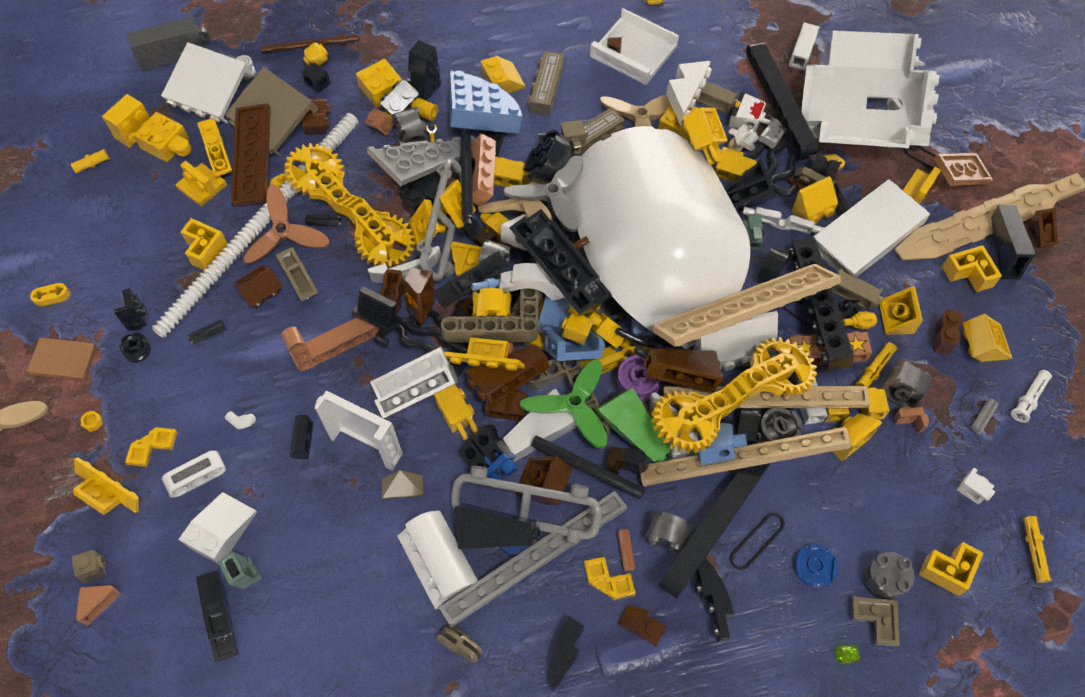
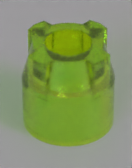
M857 645L837 646L836 656L840 664L860 661Z

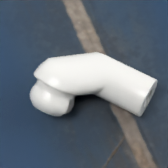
M230 411L225 416V419L237 429L250 427L256 421L253 414H245L238 417Z

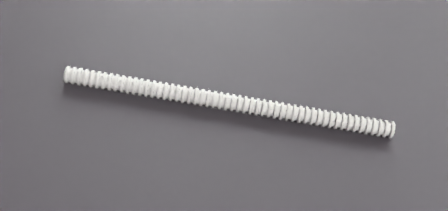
M347 113L339 121V124L329 132V135L319 143V148L326 145L327 151L329 149H332V152L335 151L339 144L359 124L357 118ZM302 162V165H299L298 168L305 171L306 163ZM287 180L279 188L283 193L286 203L296 193V187L291 188V182H287ZM266 203L248 221L249 224L246 223L245 227L234 236V240L232 239L230 244L226 245L227 248H223V252H220L219 256H216L215 260L211 261V265L207 266L208 269H204V273H200V277L196 278V282L193 281L192 286H188V290L184 291V295L181 294L180 299L176 300L177 303H173V307L168 308V312L164 313L165 316H161V320L156 321V325L152 326L156 334L166 338L167 333H171V329L175 328V324H179V320L183 319V315L186 316L187 311H190L191 307L195 306L194 303L199 302V298L203 297L202 294L207 293L206 290L210 289V285L213 286L214 281H218V277L222 276L221 273L226 272L225 269L229 268V264L232 265L233 260L235 261L237 256L241 255L240 252H244V248H247L248 244L252 243L251 240H255V236H258L259 232L263 231L262 228H265L266 224L270 223L271 217Z

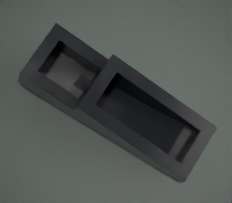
M570 616L561 630L553 654L551 668V690L553 692L556 691L580 651L574 645L584 631V625Z

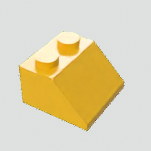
M498 56L481 61L484 80L499 85L508 94L525 88L512 62Z
M829 176L800 190L792 213L797 217L813 221L814 225L825 217H831L835 213L838 204L831 177Z
M986 314L963 322L965 329L963 330V335L969 342L970 347H968V350L973 358L981 362L1012 358L1000 323Z
M860 413L853 418L849 416L842 422V427L847 429L851 440V448L832 452L843 462L872 438L882 422Z

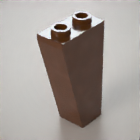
M535 344L507 355V358L518 359L525 364L524 369L517 368L516 371L505 369V366L490 368L486 364H480L466 370L467 384L472 390L476 389L481 401H486L490 406L494 405L549 369L546 355Z
M651 348L644 362L645 377L713 393L723 380L720 361L716 351Z

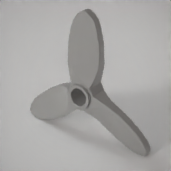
M581 156L570 158L565 167L558 170L552 182L548 184L509 186L504 189V194L515 199L543 200L551 203L553 212L562 226L568 231L576 232L579 226L578 216L571 201L564 193L578 179L583 168V159Z

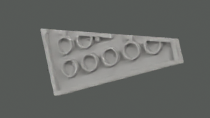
M471 136V143H472V142L475 140V138H474L473 136ZM454 137L450 141L436 139L432 143L427 141L401 143L397 147L383 145V148L375 149L373 146L367 148V153L402 186L437 171V168L449 158L457 162L460 161L461 137Z

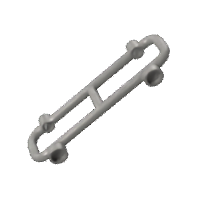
M451 158L447 159L444 164L437 168V173L441 177L425 239L417 245V249L421 252V269L433 271L428 266L427 259L433 251L431 243L437 219L439 218L448 227L437 274L433 271V281H440L443 277L448 278L455 272V267L448 261L456 225L452 218L449 219L440 210L442 202L439 199L440 195L445 191L447 180L452 175L451 166L459 174L460 184L462 185L461 165Z
M471 466L470 474H462L454 481L451 504L454 510L455 506L460 504L462 484L469 482L523 493L520 517L528 518L531 495L591 506L594 514L592 527L588 531L576 527H564L536 521L540 531L565 535L568 542L579 543V539H591L600 530L602 508L596 499L588 497L589 487L572 485L571 493L488 478V468L482 466Z

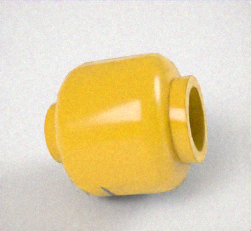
M313 43L304 49L305 57L303 59L308 66L313 62L321 66L328 61L327 56L329 54L321 43Z

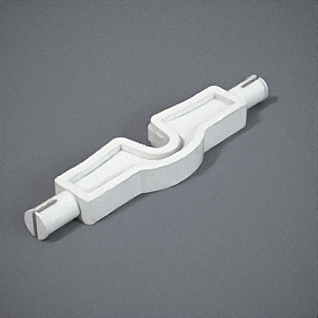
M744 207L742 214L761 215L762 222L781 230H794L810 234L811 232L819 233L824 229V227L814 225L813 221L794 215L783 220L781 219V212L756 207V209Z

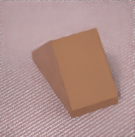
M112 585L80 587L76 619L88 626L122 593Z

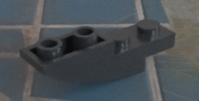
M705 558L696 571L697 581H695V590L697 594H700L701 600L710 599L707 602L709 615H713L714 623H712L713 636L717 637L718 643L727 642L730 635L726 619H731L734 615L732 603L722 579L708 559Z
M219 570L197 576L203 618L215 662L238 656Z

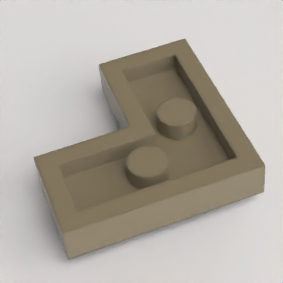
M853 596L851 598L852 620L874 622L875 645L898 647L900 645L898 602L896 600Z

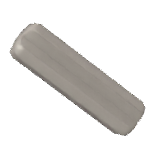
M993 399L986 401L971 426L972 431L980 434L984 430L998 406L997 401Z

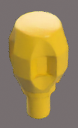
M863 311L850 318L842 319L844 326L863 330L875 326L877 317L872 312Z

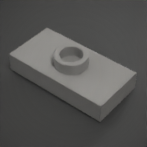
M773 118L760 136L759 141L774 149L785 133V128L782 127L781 121Z

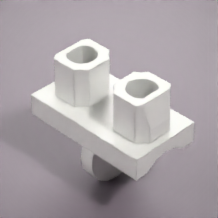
M742 125L738 130L731 128L728 131L735 136L729 142L730 149L741 151L743 147L750 151L755 149L753 143L759 136L753 129L749 130L747 126Z

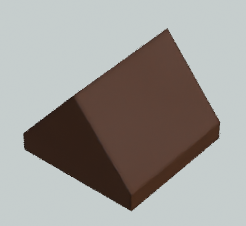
M622 37L608 38L607 47L621 54Z

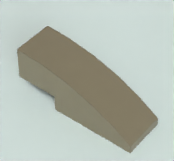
M293 247L276 254L279 264L301 302L318 294Z

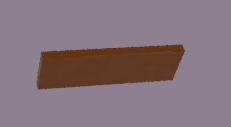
M269 104L236 108L231 205L234 207L267 202L271 111Z

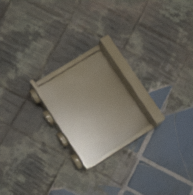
M263 67L225 115L230 119L229 123L235 127L236 108L269 104L271 106L269 153L271 155L275 153L280 157L281 154L277 149L309 110L315 114L319 108L310 99Z

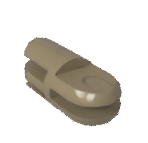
M447 624V627H444L441 631L442 634H438L435 638L454 654H460L471 663H476L479 660L478 657L481 658L483 654L482 649L470 639V636L456 626L451 628Z

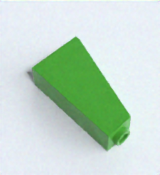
M633 388L625 390L595 409V412L634 449L642 450L648 462L656 461L658 463L667 458L666 454L671 450L667 443H663V437H657L659 431L653 430L655 424L651 423L650 415Z

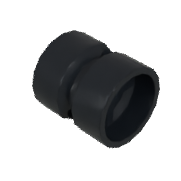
M817 154L811 170L825 177L830 176L834 181L841 162L833 159L827 161V157Z

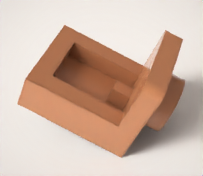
M374 108L368 114L365 124L369 127L379 130L384 135H388L393 127L392 118L385 112Z
M910 406L900 408L893 417L895 425L915 423L918 433H922L929 424L928 416L924 413L923 407L911 408Z

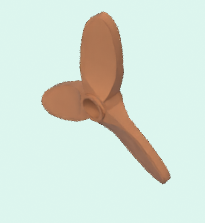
M271 184L267 189V208L273 222L272 229L250 247L244 256V262L246 264H253L261 260L279 243L287 239L309 248H325L330 245V241L325 234L304 225L289 224V212L283 193L276 185ZM286 227L283 233H279L281 228Z

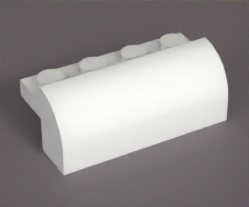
M442 347L370 382L378 398L374 401L382 418H387L458 383L453 366L443 356L444 350Z
M440 511L423 513L405 524L406 528L397 537L435 609H439L438 607L478 582L462 550L458 549V543Z

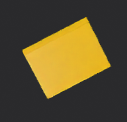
M914 286L883 298L879 304L885 334L887 335L914 334L923 321Z

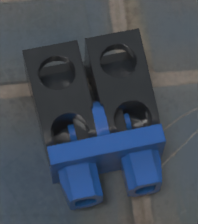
M485 425L458 452L470 467L488 468V478L504 481L499 473L503 471L506 476L512 475L518 469L513 461L516 456L513 452H510L508 446L498 436L496 427L494 425Z

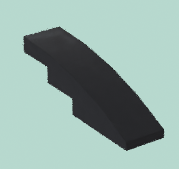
M496 251L434 292L446 307L472 291V283L483 282L485 279L493 278L509 266L500 252Z

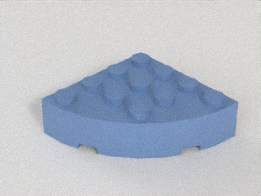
M450 71L448 85L450 127L519 134L523 117L517 102L506 91L501 89L499 85L482 78L465 74L462 71Z

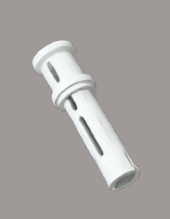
M1039 371L1026 395L1019 398L1018 406L1011 411V416L1015 420L1022 423L1030 420L1031 412L1037 408L1038 398L1052 378L1048 371Z

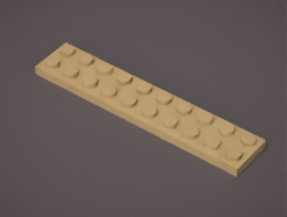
M812 264L652 324L653 332L675 347L682 346L707 334L716 333L720 329L734 326L736 323L749 320L772 309L783 307L785 304L793 301H799L801 298L814 295L824 289H830L832 286L841 283V276L817 264Z

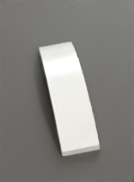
M439 246L433 247L432 253L428 256L427 263L430 268L435 266L441 259ZM420 259L390 269L401 270L404 278L410 268L421 269ZM386 263L368 269L371 282L383 283V276L387 270Z

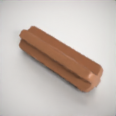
M628 529L619 530L618 538L623 569L626 572L635 570L630 532Z

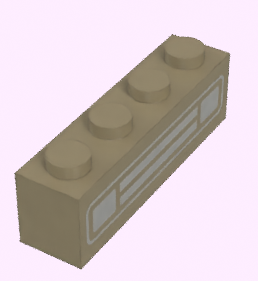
M544 51L543 58L540 57L539 59L540 69L536 70V83L533 82L532 96L529 95L528 106H530V113L550 116L564 68V54Z
M611 107L583 124L584 127H587L588 137L585 138V145H581V154L574 155L572 149L571 158L582 156L599 140L604 141L611 137V134L624 130L625 119Z

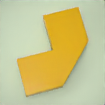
M156 427L142 439H137L131 443L125 463L131 466L147 467L152 449H173L177 436L176 429Z
M605 557L584 561L588 584L613 600L636 595L631 573L609 577Z

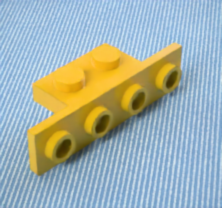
M470 337L467 354L444 352L443 355L453 364L468 362L467 364L471 366H479L480 364H486L490 368L505 366V369L516 371L517 368L524 369L525 364L520 360L507 358L510 345L508 341Z
M79 457L74 459L75 473L84 478L85 481L73 489V495L103 515L120 503L134 513L139 512V498L134 492L128 491L119 482L113 481L104 472L92 467L89 462L83 461Z

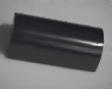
M307 414L295 416L290 457L295 459L308 460L310 455L314 422Z

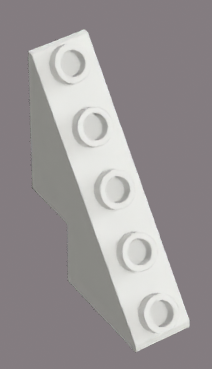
M710 61L679 64L676 79L669 80L666 95L680 125L684 122L683 116L691 112L690 109H694L695 99H699L701 90L705 87L706 78L710 77L712 68H709Z

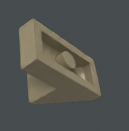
M805 166L796 169L794 176L799 178L800 182L808 184V186L827 178Z

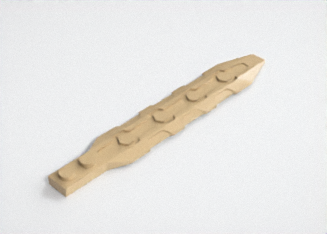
M1076 173L1048 185L1028 184L1014 190L1010 194L985 201L982 205L967 211H960L953 214L952 217L937 223L932 222L917 228L895 248V252L902 261L941 257L953 252L956 248L978 242L986 236L993 234L991 217L998 205H1016L1022 221L1031 219L1037 210L1053 208L1057 201L1085 191V181Z

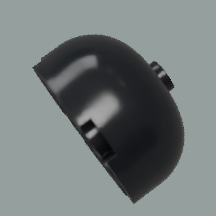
M555 129L548 131L541 137L543 141L536 148L533 147L523 167V171H525L524 176L535 183L548 184L552 182L556 172L565 167L571 158L572 149L569 141Z

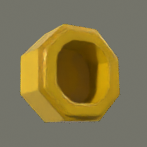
M95 411L86 412L80 419L81 426L89 432L98 430L103 424L102 416Z

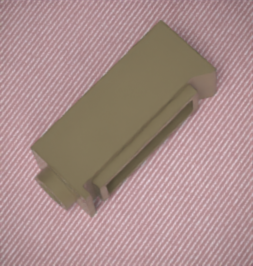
M706 81L699 99L695 100L702 105L716 108L717 111L729 115L738 100V92L734 93Z
M841 268L838 273L841 276V283L832 286L833 293L845 300H860L857 305L871 312L873 306L878 307L883 298L880 296L883 288L879 290L877 287L845 273Z

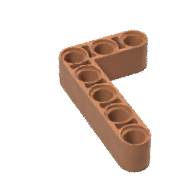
M357 317L307 342H304L297 327L285 329L281 337L297 369L305 371L375 337L380 328Z

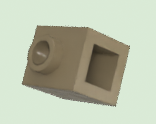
M92 549L72 556L74 576L82 582L87 583L106 576L105 558Z

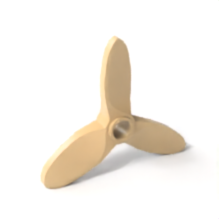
M667 95L655 98L645 106H634L612 97L600 98V103L607 109L613 107L620 115L632 120L635 123V127L651 126L650 121L661 118L671 105Z
M533 181L529 183L530 185H544ZM512 198L487 203L478 207V211L481 213L518 210L525 212L527 217L542 209L549 219L552 220L549 210L540 200Z
M28 401L1 409L0 431L6 428L19 427L41 418L48 411V406L40 401Z

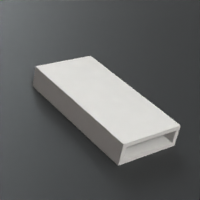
M888 179L813 237L816 239L822 259L837 273L842 268L845 273L857 278L905 240L913 231L924 225L930 213L914 201L911 196L902 191L898 185Z

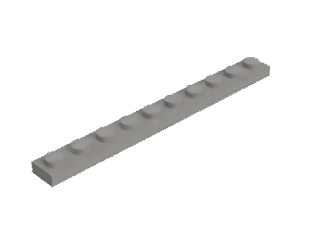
M615 491L598 501L602 508L600 527L627 510L626 504ZM589 507L562 526L576 527L584 531L590 530L594 514L593 508ZM550 533L438 607L439 611L452 628L577 543L566 541L567 536Z

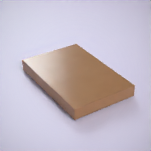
M977 153L937 154L934 157L950 186L985 185L993 181Z
M39 338L27 373L36 376L86 381L98 346L95 343Z

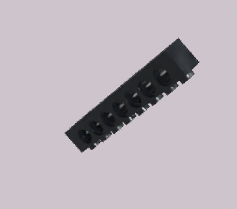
M815 237L792 240L789 256L790 259L794 260V271L812 264L825 268ZM832 288L804 297L803 301L807 302V315L812 318V331L817 334V347H821L822 363H826L828 371L852 367L854 354Z

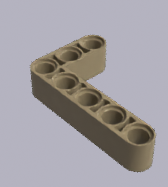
M530 288L521 289L520 317L444 318L441 322L443 339L447 342H469L470 337L508 342L535 341L538 338V290Z
M552 359L548 361L549 369L537 376L539 379L530 380L526 383L530 390H539L566 380L572 392L574 382L583 370V366L580 360L557 361ZM573 364L575 365V367L570 368L567 367V365ZM554 370L557 373L550 374L549 371ZM593 392L589 398L590 400L586 401L585 404L594 411L606 431L608 442L610 429L608 424L595 412V409L600 405Z

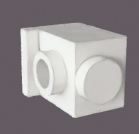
M973 468L965 476L957 491L979 505L984 500L989 501L995 491L992 490L994 485L985 477L976 474L977 469Z

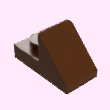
M1056 208L1037 210L1028 225V228L1036 230L1037 247L1058 244Z
M628 605L617 625L656 647L667 626L648 615L649 611Z

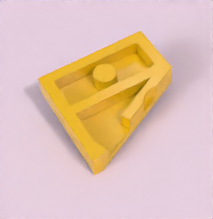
M452 241L451 250L456 276L478 263L482 247Z

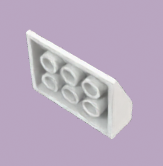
M774 311L760 314L749 320L736 323L734 326L720 329L716 333L702 336L700 339H696L694 350L716 351L720 361V370L729 371L742 365L747 367L751 365L753 353L760 343H763L766 339L770 341L772 337L777 341L778 313ZM770 349L767 351L770 357H774L777 350Z

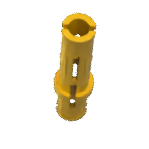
M886 343L870 366L864 369V374L855 385L869 387L874 380H877L880 371L897 351V347L893 343Z
M1036 516L1023 518L1027 534L1025 540L1029 543L1036 582H1050L1051 578L1042 543L1044 537L1040 534L1038 519Z

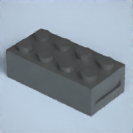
M194 16L127 33L130 48L142 71L178 62L187 42L206 49L205 43L209 41V32L204 27H198Z

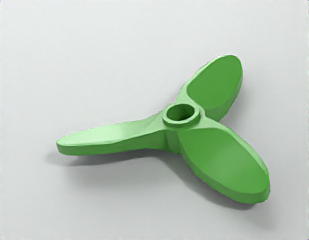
M593 360L583 368L575 381L572 392L568 395L532 396L520 402V407L529 412L568 413L573 416L577 428L593 446L604 449L607 445V434L601 421L594 411L585 404L600 380L602 372L600 360ZM577 402L579 405L574 406L570 403Z

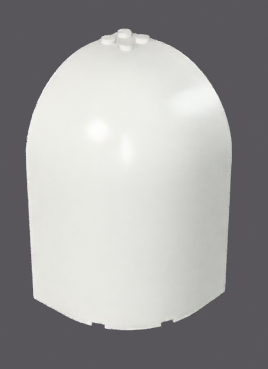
M641 126L615 132L604 141L599 140L581 156L583 159L582 171L573 186L564 194L576 210L579 221L577 230L580 239L587 236L590 243L583 246L590 265L600 276L601 282L610 291L612 297L634 319L653 332L652 324L741 291L750 261L748 233L712 165L708 163L704 152L695 150L690 142L670 130ZM692 340L685 343L684 345H682L683 348L692 347L696 343V340Z

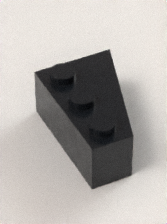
M418 40L409 51L408 71L411 74L407 82L419 93L417 98L426 101L441 85L440 69L436 47Z
M761 159L749 170H746L736 181H733L724 188L737 212L742 211L744 207L749 208L775 197L774 189Z

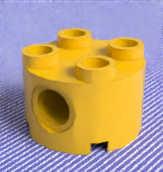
M483 288L480 289L478 294L476 291L473 292L472 301L474 305L472 317H511L510 292L507 291L505 294L503 289Z

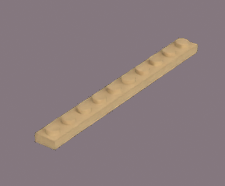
M725 386L717 387L715 392L723 389ZM811 386L803 395L799 393L797 397L792 393L787 397L785 392L781 396L766 391L760 392L747 399L737 408H774L780 406L785 408H868L870 400L868 386ZM664 387V397L667 392L672 395L674 390L678 394L684 390L686 395L690 391L705 396L713 394V392L696 388ZM676 402L670 403L674 408H681Z
M846 427L747 445L746 447L735 448L734 459L701 465L700 455L649 464L645 472L641 473V481L644 487L851 448V440Z

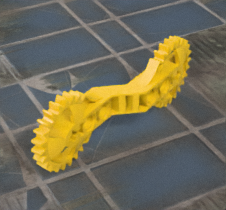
M309 143L308 148L302 144L301 150L296 147L295 153L290 152V157L286 158L285 176H287V182H291L290 187H296V193L303 191V196L309 193L310 199L326 201L335 212L349 217L356 227L355 247H359L357 253H362V260L367 258V264L373 262L374 267L386 263V266L390 269L392 265L396 267L399 266V263L405 264V259H410V254H413V248L415 247V242H413L415 235H411L413 229H407L409 223L402 224L403 218L396 220V215L390 218L389 212L373 210L363 198L350 194L343 186L344 166L341 165L342 160L337 159V153L332 155V149L327 151L326 145L319 148V143L315 147ZM294 162H305V171L294 166ZM394 241L407 247L406 251L393 249Z
M774 337L770 341L766 339L754 351L751 358V367L742 372L723 389L708 396L692 391L686 395L684 390L680 394L674 390L672 395L667 392L665 397L661 396L651 414L654 416L651 420V423L655 424L653 430L660 431L657 437H664V444L670 442L671 449L677 446L678 452H681L683 448L687 454L691 450L695 454L699 449L704 451L707 446H711L717 437V433L720 430V420L728 416L747 399L764 391L779 396L785 392L787 397L791 393L795 397L799 393L803 395L816 380L817 372L814 370L817 366L812 365L814 359L808 358L810 353H804L803 346L798 348L797 342H794L792 345L789 339L783 342L781 337L777 341ZM776 349L780 354L770 358L767 350ZM793 371L797 373L801 384L793 385L789 382L788 378ZM673 402H676L682 408L676 417L669 406ZM698 430L702 440L694 441L689 434Z

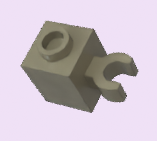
M582 120L561 123V134L569 141L574 155L581 154V145H585V138L588 137L587 127L583 126Z

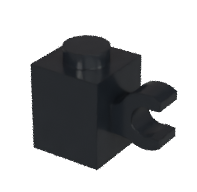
M405 185L398 188L401 192L399 195L402 198L404 210L411 216L414 215L424 199L428 200L427 196L416 187L410 191Z

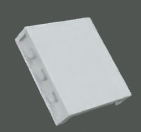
M622 8L621 18L599 43L594 41L591 44L590 57L647 85L677 48L679 35ZM622 37L621 54L607 47L608 38Z
M187 42L161 96L168 105L174 108L179 106L185 112L190 113L192 111L199 117L215 118L216 123L223 122L227 124L228 121L224 118V115L243 76H250L253 70L243 61Z
M328 391L317 399L315 410L332 441L335 440L341 431L379 450L385 467L393 471L403 453L391 422Z

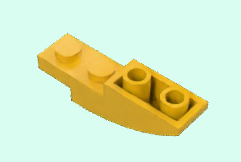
M215 118L198 122L197 124L214 176L217 177L233 172Z

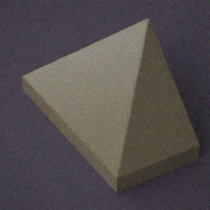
M399 470L382 478V499L424 496L423 475Z

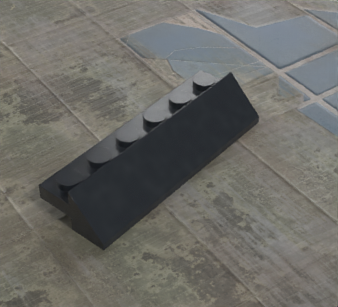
M542 209L528 218L524 216L509 227L580 316L595 312L597 307L612 297L610 291L601 282L600 276L553 219L550 220Z

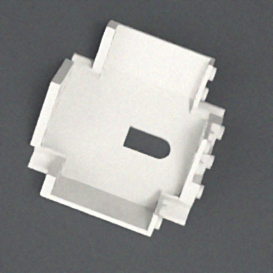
M833 31L829 65H807L801 112L814 137L819 139V142L909 148V145L929 146L932 124H935L937 119V113H934L933 105H937L938 94H935L934 87L938 86L939 75H936V71L914 70V66L917 67L919 56H916V50L920 49L921 38H918L919 34ZM867 97L896 98L902 102V107L898 110L866 109Z

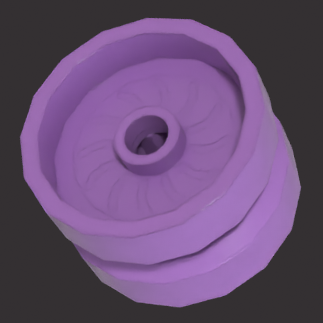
M639 355L628 357L621 363L618 369L617 390L622 393L629 388H633L641 402L648 404L650 403L651 394L654 392L658 394L661 380L645 377V358Z

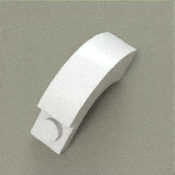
M516 264L513 270L501 273L499 288L503 289V293L530 288L545 293L552 301L565 298L538 264Z

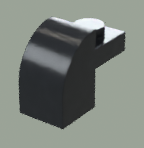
M772 247L757 278L767 282L779 277L790 257L789 254Z

